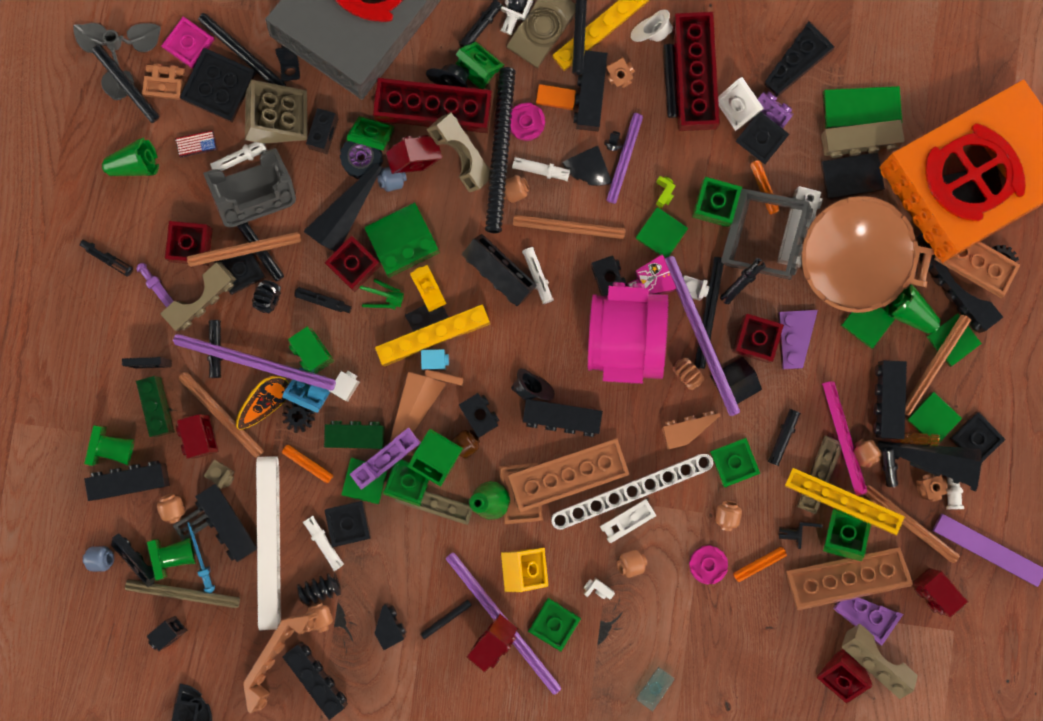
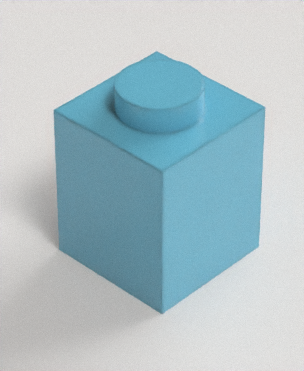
M444 349L421 350V369L423 371L427 369L446 370V365H449V354H445Z

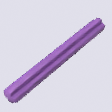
M638 113L633 114L607 196V201L610 203L617 202L640 129L643 115Z

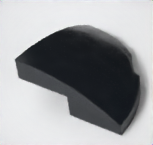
M599 146L588 149L563 162L565 169H570V175L577 181L581 179L588 182L590 186H604L612 183Z
M180 683L171 721H212L210 706L205 703L201 697L202 694L198 690Z

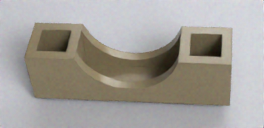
M452 113L441 116L426 129L437 145L446 144L457 151L462 166L459 178L469 192L481 189L490 180L489 166L485 164L479 151L473 146L468 135L463 131Z
M216 262L202 275L205 285L204 292L196 302L187 304L182 301H173L160 313L175 331H185L188 329L195 317H201L206 312L205 308L209 304L214 305L220 299L219 295L221 293H226L234 287L233 282L237 279L221 262Z
M859 623L846 632L841 647L895 696L901 699L914 691L918 675L904 662L900 665L888 662L879 652L874 636Z

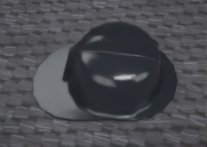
M450 63L442 69L431 68L426 71L427 78L435 84L468 88L466 81L469 76V70L457 64Z
M525 369L517 371V379L512 384L511 389L522 399L531 400L538 397L543 400H551L554 398V389L546 380Z

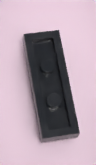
M119 533L112 537L111 546L147 587L154 584L153 567L143 561L144 559L138 551L135 552L130 541L126 537L123 538Z

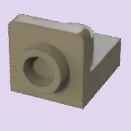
M213 460L204 477L217 484V487L225 488L226 486L229 487L233 482L235 471L219 461Z

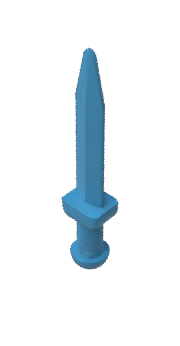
M188 522L190 536L201 567L197 572L198 576L202 577L205 586L203 590L206 593H212L215 590V585H212L210 579V567H204L194 533Z

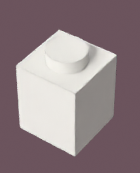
M341 371L335 380L336 386L334 390L330 392L345 401H349L360 382L356 380L357 376L350 371L346 373Z

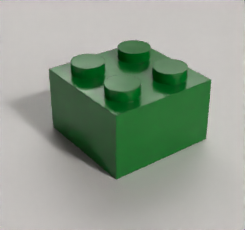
M704 177L692 218L729 228L734 219L742 187Z
M308 326L288 339L290 350L294 355L301 358L299 363L305 371L317 374L334 362V359L315 331Z

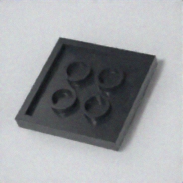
M203 48L180 99L233 123L246 96L249 83L256 75V71Z

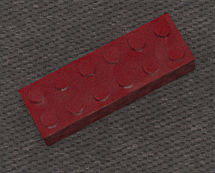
M713 12L675 13L673 19L679 131L716 130L720 120Z
M378 78L373 116L376 121L429 127L441 116L452 113L463 131L488 134L492 90Z

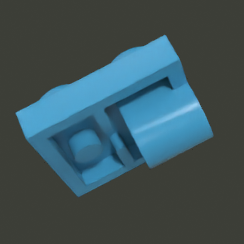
M292 379L283 392L282 398L318 413L331 392L327 389Z

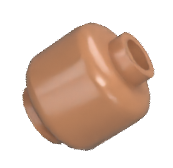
M516 175L505 181L506 191L504 192L505 197L503 199L514 203L527 197V192L530 189L524 177L521 178L519 175Z
M861 439L854 444L856 448L853 452L861 467L867 466V468H871L881 461L882 452L873 440L865 441V439Z
M174 493L160 497L157 509L161 520L169 521L171 524L180 521L181 516L185 514V507L181 497Z
M723 501L722 504L717 506L715 522L721 526L722 530L732 531V528H737L740 525L742 509L736 502Z
M637 550L621 554L617 561L620 574L625 575L627 578L644 573L645 566L647 565L645 555Z
M320 602L307 607L308 611L305 614H318L315 620L316 625L312 630H317L318 633L328 630V625L333 622L329 606L323 605Z

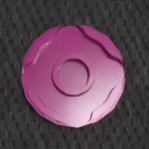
M521 103L512 109V119H510L512 121L510 125L512 135L523 141H531L539 137L545 127V115L542 110L532 103Z
M710 545L701 546L690 557V572L701 583L716 584L727 574V557L717 547Z

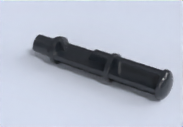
M84 239L80 242L79 245L87 253L126 277L132 274V266H129L108 252L104 254L95 249L94 243H89ZM116 259L122 262L123 264L127 265L129 268H126L125 266L118 263ZM112 264L125 271V274L113 267Z
M297 287L294 292L295 298L338 312L350 313L352 310V306L345 304L343 301L301 287Z

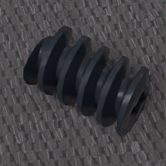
M327 573V580L319 576L318 583L313 578L312 585L305 581L304 588L297 584L298 594L303 605L305 603L307 606H310L312 601L316 604L319 602V598L325 601L327 596L333 598L334 593L337 596L341 595V586L336 573H334L333 578Z

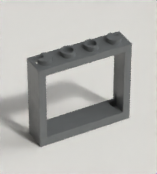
M741 189L721 262L724 266L742 270L751 265L734 260L750 200L802 210L786 271L768 267L760 271L761 274L791 280L792 275H796L798 264H796L797 257H800L802 254L803 245H801V242L807 236L808 227H806L808 219L812 217L813 208H811L809 201Z

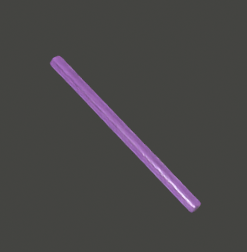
M669 256L665 258V261L676 286L678 296L730 416H734L740 413L739 407L675 257Z
M176 334L173 338L175 345L330 391L334 390L336 386L334 379L181 334Z
M454 552L446 557L447 562L493 620L499 614L505 617ZM516 631L514 636L517 638L513 645L551 693L555 695L561 690V686Z

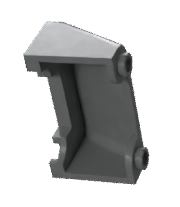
M276 148L268 150L260 156L261 165L226 177L219 169L203 173L219 215L226 227L238 226L288 208L295 203L296 196L291 177Z

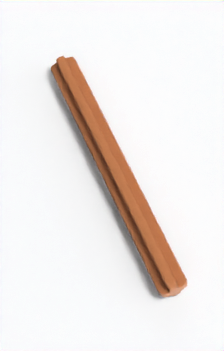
M514 215L513 217L514 226L624 239L625 237L624 228Z
M299 232L191 255L187 257L189 267L291 245L301 242V235Z
M965 315L959 317L906 400V415H911L971 322L969 317Z
M183 372L178 379L255 458L260 457L264 453V450L243 429L239 430L236 427V422L187 372Z
M866 485L868 492L864 494L865 496L875 500L878 505L905 516L902 525L951 563H955L959 559L958 553L872 486Z

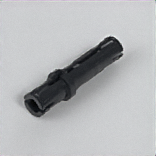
M493 0L489 7L480 13V18L462 40L458 42L461 47L474 43L484 29L493 23V18L501 10V6H503L499 1Z
M756 258L720 296L722 301L728 296L723 303L729 305L749 283L756 279V275L766 267L764 262L757 266L762 261L761 259Z
M209 320V343L221 346V321ZM209 355L207 357V361H209V378H221V361L223 359Z
M789 409L784 424L780 426L782 429L767 462L780 466L779 464L791 435L796 431L794 428L801 415L800 412Z

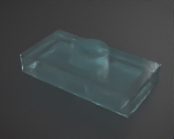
M658 667L636 700L651 711H654L675 678Z

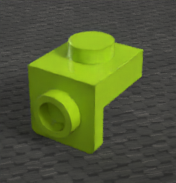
M659 176L656 183L665 188L656 205L663 208L664 204L669 205L674 195L671 193L676 185L673 184L674 182L670 178Z

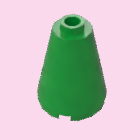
M140 138L104 158L102 169L109 176H153L158 173L159 164L155 163V159L158 156L152 143L149 140H144L145 138Z
M912 284L904 289L890 306L886 305L885 313L889 317L924 333H934L940 327V318Z
M487 481L476 488L470 498L469 505L472 511L482 518L495 520L506 514L510 504V495L502 484Z

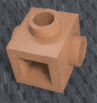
M623 56L606 65L609 71L607 77L611 85L615 83L616 87L621 86L624 88L632 83L631 79L634 78L633 73L635 70L631 62L626 63ZM623 71L624 75L619 76L617 73Z
M928 473L922 475V479L916 480L917 491L922 499L934 502L941 500L942 495L948 494L946 490L948 488L947 482L941 475L938 477Z

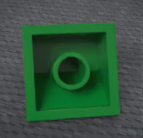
M833 509L823 552L862 561L865 556L871 524Z

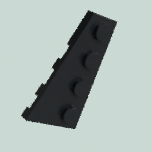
M808 21L790 49L787 50L782 60L768 76L764 85L778 97L832 52L835 46Z

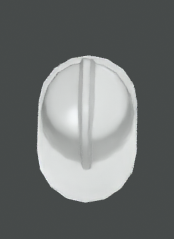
M665 9L660 10L637 24L631 32V39L635 42H641L646 39L659 42L665 39L674 30L673 25L669 21V11Z

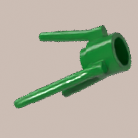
M377 279L373 281L390 290L388 293L365 286L359 287L361 290L387 297L386 302L389 303L362 304V307L390 308L394 310L396 307L401 308L404 293L400 292V289Z

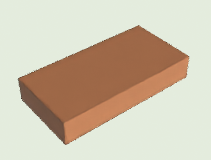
M428 369L425 372V377L458 386H463L464 384L462 377Z

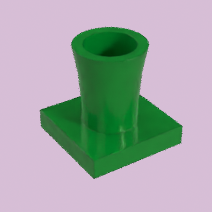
M93 425L84 464L96 465L99 462V458L103 457L129 465L135 439L105 436L107 426Z
M190 537L165 547L160 546L159 539L147 542L155 581L167 577L166 568L196 564Z

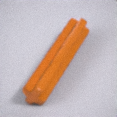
M756 160L752 162L750 166L760 192L773 194L761 161ZM765 203L770 215L779 211L777 205Z
M286 445L282 450V454L325 483H329L332 480L333 474L290 445Z
M779 547L733 573L734 578L737 582H741L787 556L785 549Z

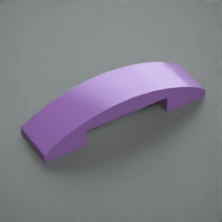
M407 428L377 454L350 473V476L359 488L363 489L405 457L421 442L411 429Z

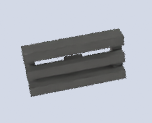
M199 509L173 525L181 540L191 536L190 533L185 536L183 534L189 529L188 525L182 529L179 526L201 513ZM204 514L190 523L191 528L208 516ZM205 522L194 529V535L209 526L208 523Z

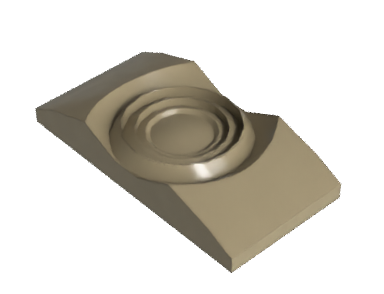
M537 0L527 18L516 30L507 48L538 69L574 18L576 4L570 0Z

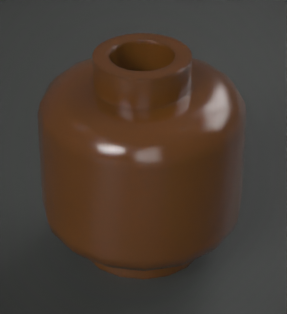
M462 430L451 440L463 448L459 455L462 458H469L479 449L480 439L472 430Z

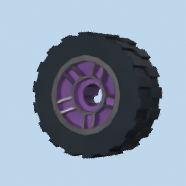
M347 141L340 150L343 168L350 176L356 179L366 174L375 163L383 164L382 151L376 148ZM364 154L365 159L362 161L359 160L358 157Z

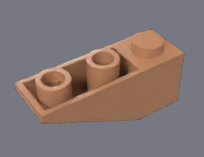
M714 411L702 413L703 417L697 419L695 415L685 417V422L677 423L676 420L665 422L666 426L661 427L666 448L673 449L688 445L719 418L720 413L714 414Z

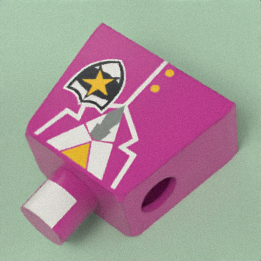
M663 255L635 271L637 279L627 283L628 287H633V284H645V288H649L648 294H664L673 292L676 289Z

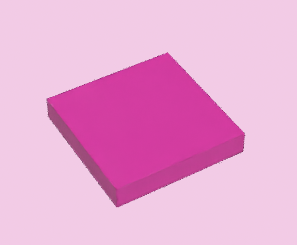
M183 16L161 47L194 69L203 48L208 49L215 39Z

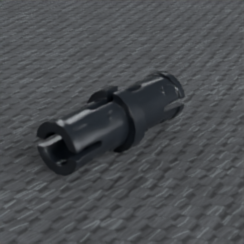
M884 447L881 452L883 458L882 470L885 472L886 486L896 487L899 483L896 472L898 464L895 463L894 448Z

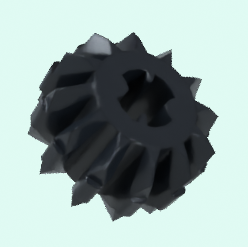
M269 280L260 282L253 294V307L263 313L269 314L272 312L275 306H277L278 300H280V286Z
M291 402L292 408L286 405L285 408L289 412H283L282 416L288 418L283 420L284 424L289 423L287 426L288 430L294 427V433H298L299 429L302 432H306L305 425L309 428L312 427L309 420L315 421L314 417H310L311 414L315 413L314 411H308L307 408ZM301 412L300 415H303V418L296 419L295 414Z

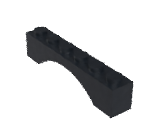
M923 233L915 237L918 246L933 249L925 241ZM920 253V255H919V259H920V261H921V264H922V260H923V255H924V253ZM935 254L931 256L928 271L932 274L934 282L944 289L946 297L956 304L958 312L971 319L969 325L974 331L978 333L985 332L1003 318L992 302L981 300L963 290L955 282L948 268L934 260Z

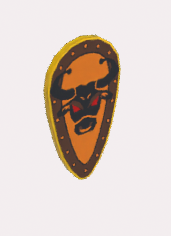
M270 376L262 380L254 388L237 416L236 427L239 430L257 424L287 400L282 398L283 392L289 385L286 378Z

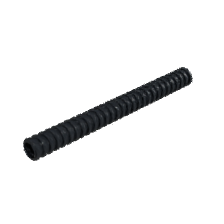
M510 67L499 69L498 102L496 103L497 113L495 114L496 124L494 125L491 158L492 169L490 170L491 175L489 177L491 179L489 181L490 192H488L489 198L487 200L489 202L487 208L489 209L486 211L487 221L485 222L487 225L485 231L493 234L502 232L501 226L503 225L501 221L503 220L502 215L504 211L502 209H504L503 203H505L503 198L506 191L505 181L507 177L505 175H507L506 169L508 168L507 158L509 157L508 147L510 145L509 136L511 134L510 125L512 122L510 119H512L511 108L513 107L516 71Z

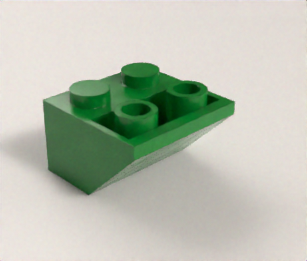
M429 429L414 453L408 467L441 487L452 471L463 448L434 430Z

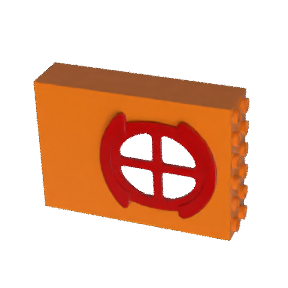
M1024 79L893 152L879 167L882 176L888 180L892 191L902 201L903 208L910 213L913 223L919 227L925 241L931 245L935 256L942 263L1043 205V106ZM963 146H984L992 160L976 168L963 151ZM951 153H955L966 168L967 174L950 184H946L942 178L943 166L947 157ZM997 165L1006 179L1001 191L994 195L983 181L981 174ZM973 180L985 196L986 201L982 203L963 202L955 198L952 191Z

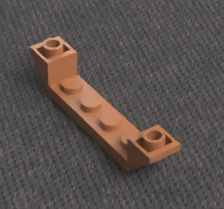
M317 613L292 616L280 622L243 683L248 712L253 713L257 710H262L268 702L266 699L270 692L260 685L266 677L264 674L274 665V658L283 650L285 640L293 634L294 630L298 634H302L307 631L310 632L315 627V620L318 617Z

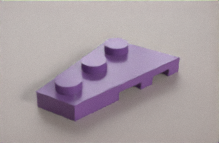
M818 310L778 313L779 323L784 324L780 337L782 369L803 368Z
M861 598L837 602L833 608L854 626L860 623L874 636L875 643L880 646L883 645L903 616L899 612H894Z

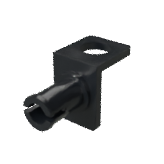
M281 44V48L275 49L281 68V80L283 82L299 80V59L295 53ZM289 68L296 70L291 76L285 74Z
M799 522L797 529L779 527V532L787 533L779 534V539L796 540L798 542V549H801L803 526L823 527V524Z

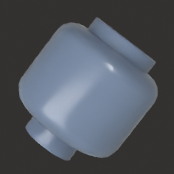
M390 166L381 169L377 180L380 188L390 192L403 188L404 181L407 178L406 173L392 174Z
M92 546L85 552L83 563L89 571L104 572L114 563V554L106 546Z

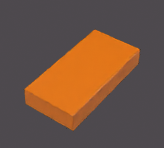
M539 84L536 104L573 110L576 90Z

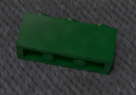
M152 376L137 380L136 385L149 437H160L175 433L161 377Z
M330 421V424H325L324 448H384L385 426H380V422H369V425H361V421H349V425H342V421Z

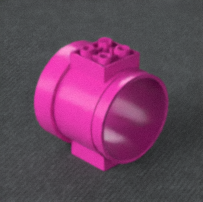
M613 282V286H609L608 295L597 296L593 294L589 331L588 371H603V381L643 384V378L663 379L668 295L648 294L649 288H645V284H633V287H625V283Z

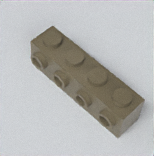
M901 120L825 129L821 134L824 157L831 156V158L843 156L842 154L855 156L864 151L877 153L880 149L894 151L899 149L905 142Z

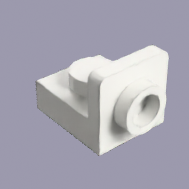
M683 276L692 299L700 301L703 297L707 296L709 286H707L708 280L702 281Z
M596 577L593 581L589 579L583 588L585 589L584 595L586 597L591 594L594 588L597 589L595 593L603 599L607 597L611 600L615 594L611 588Z

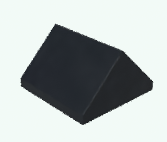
M744 357L722 368L737 404L762 390L756 371ZM710 375L711 380L713 381L714 385H715L716 388H717V385H716V383H715V380H714L713 376Z

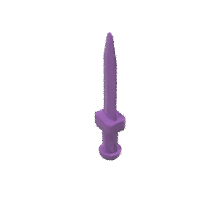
M138 264L137 272H141L147 280V287L153 289L163 304L168 307L173 302V299L160 284L161 280L150 273L147 269V264Z

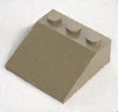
M251 80L246 90L245 140L263 144L307 140V91Z

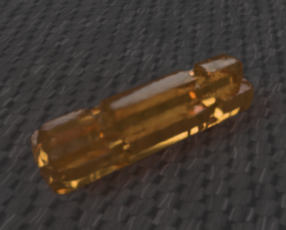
M905 433V439H900V443L931 444L934 446H938L940 442L938 434L928 436V434L912 433V435H909V433Z

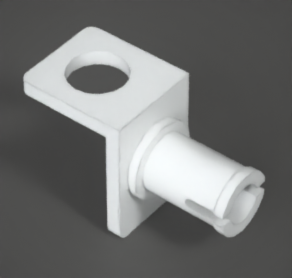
M528 0L523 14L501 6V11L506 13L507 17L500 31L512 35L517 20L524 21L527 18L533 0Z

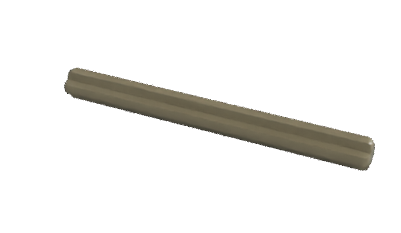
M127 580L125 583V590L231 608H238L240 605V598L234 596L206 593L160 584H152L150 587H147L142 581Z

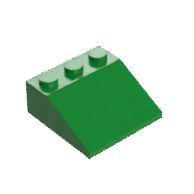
M415 202L364 227L389 278L440 253Z

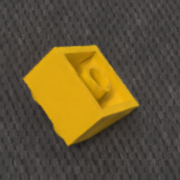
M545 548L514 550L501 553L505 592H524L548 587Z

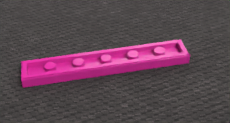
M835 382L822 383L855 494L857 496L865 494L868 491L860 465L853 452L855 448Z

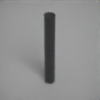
M467 599L421 632L422 638L425 640L472 606L470 601Z

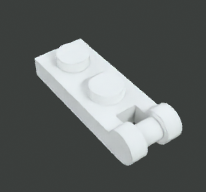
M647 499L602 524L600 528L607 534L608 542L612 543L654 518L656 514ZM615 524L619 528V531L616 533L611 528Z

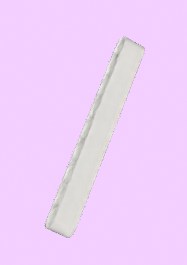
M698 454L559 510L551 517L552 525L556 529H565L710 470L713 466V459L708 454ZM701 457H705L708 461L705 468L699 466L698 462ZM684 464L690 467V472L687 475H683L680 470ZM669 471L672 474V480L666 483L663 480V474ZM647 479L654 481V487L650 490L645 487ZM630 486H634L637 490L636 495L633 497H629L626 492ZM612 493H616L619 496V501L616 504L609 502V496ZM595 500L601 503V508L598 511L591 509V503ZM575 508L583 510L581 518L573 517L572 513ZM557 515L565 517V523L561 526L555 524L554 520Z
M278 456L257 457L258 628L259 630H276L281 622Z

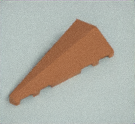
M408 372L390 442L407 428H410L413 433L415 432L432 404L444 389L446 383Z

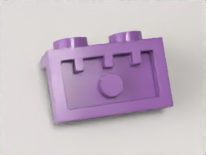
M763 92L758 98V101L764 108L761 112L781 128H784L794 115L791 112L793 109L785 103L781 105L777 102V97L771 92Z

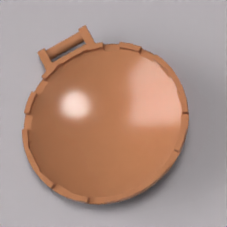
M858 196L837 201L815 217L808 228L806 238L803 239L801 264L807 283L821 300L839 310L862 313L890 304L897 299L909 284L927 287L926 278L931 256L934 255V249L918 246L912 225L906 216L897 210L895 206L881 199ZM920 253H924L919 277L917 280L914 279L918 264Z

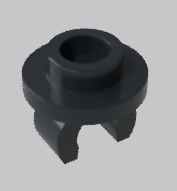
M613 131L610 134V139L604 140V145L607 146L608 150L618 151V149L622 148L623 144L618 142L621 132Z

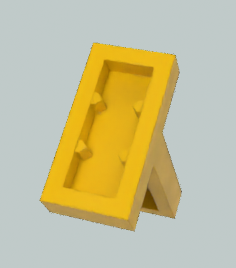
M428 265L419 267L410 273L429 312L447 304Z

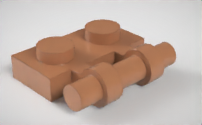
M161 64L147 65L146 72L152 73V77L144 76L142 95L144 97L181 100L180 96L183 92L184 82L177 79L178 75L185 76V68H178V66L174 65L170 67L161 66ZM169 74V78H160V75Z

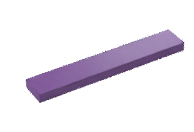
M940 514L932 530L933 532L1036 587L1039 586L1043 578V567L950 517Z

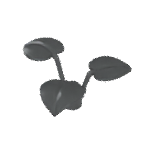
M97 23L75 24L73 26L75 39L82 50L93 53L92 48L98 44L107 46L111 50L113 59L118 66L119 63L115 51L121 47L122 41L129 45L133 44L134 49L138 52H149L156 47L161 31L160 26L156 24H137L127 31L129 39L127 40L122 35L118 36L116 31L106 30L104 26ZM123 71L125 75L130 79V81L134 84V79L129 71ZM109 72L105 73L101 79V86L104 92L113 100L125 98L127 93Z

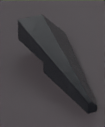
M375 163L366 174H363L353 186H350L328 209L306 227L304 233L319 244L336 252L348 235L382 166Z
M878 441L877 446L880 451L884 447H893L894 457L897 460L899 457L910 461V465L938 477L940 475L947 476L953 479L955 484L961 482L969 485L972 491H977L982 465L981 449Z

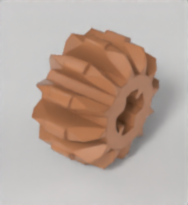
M688 358L679 360L672 367L673 372L690 390L698 388L704 381L703 374Z

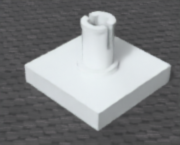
M743 77L737 79L718 97L719 107L735 131L743 127L764 109Z

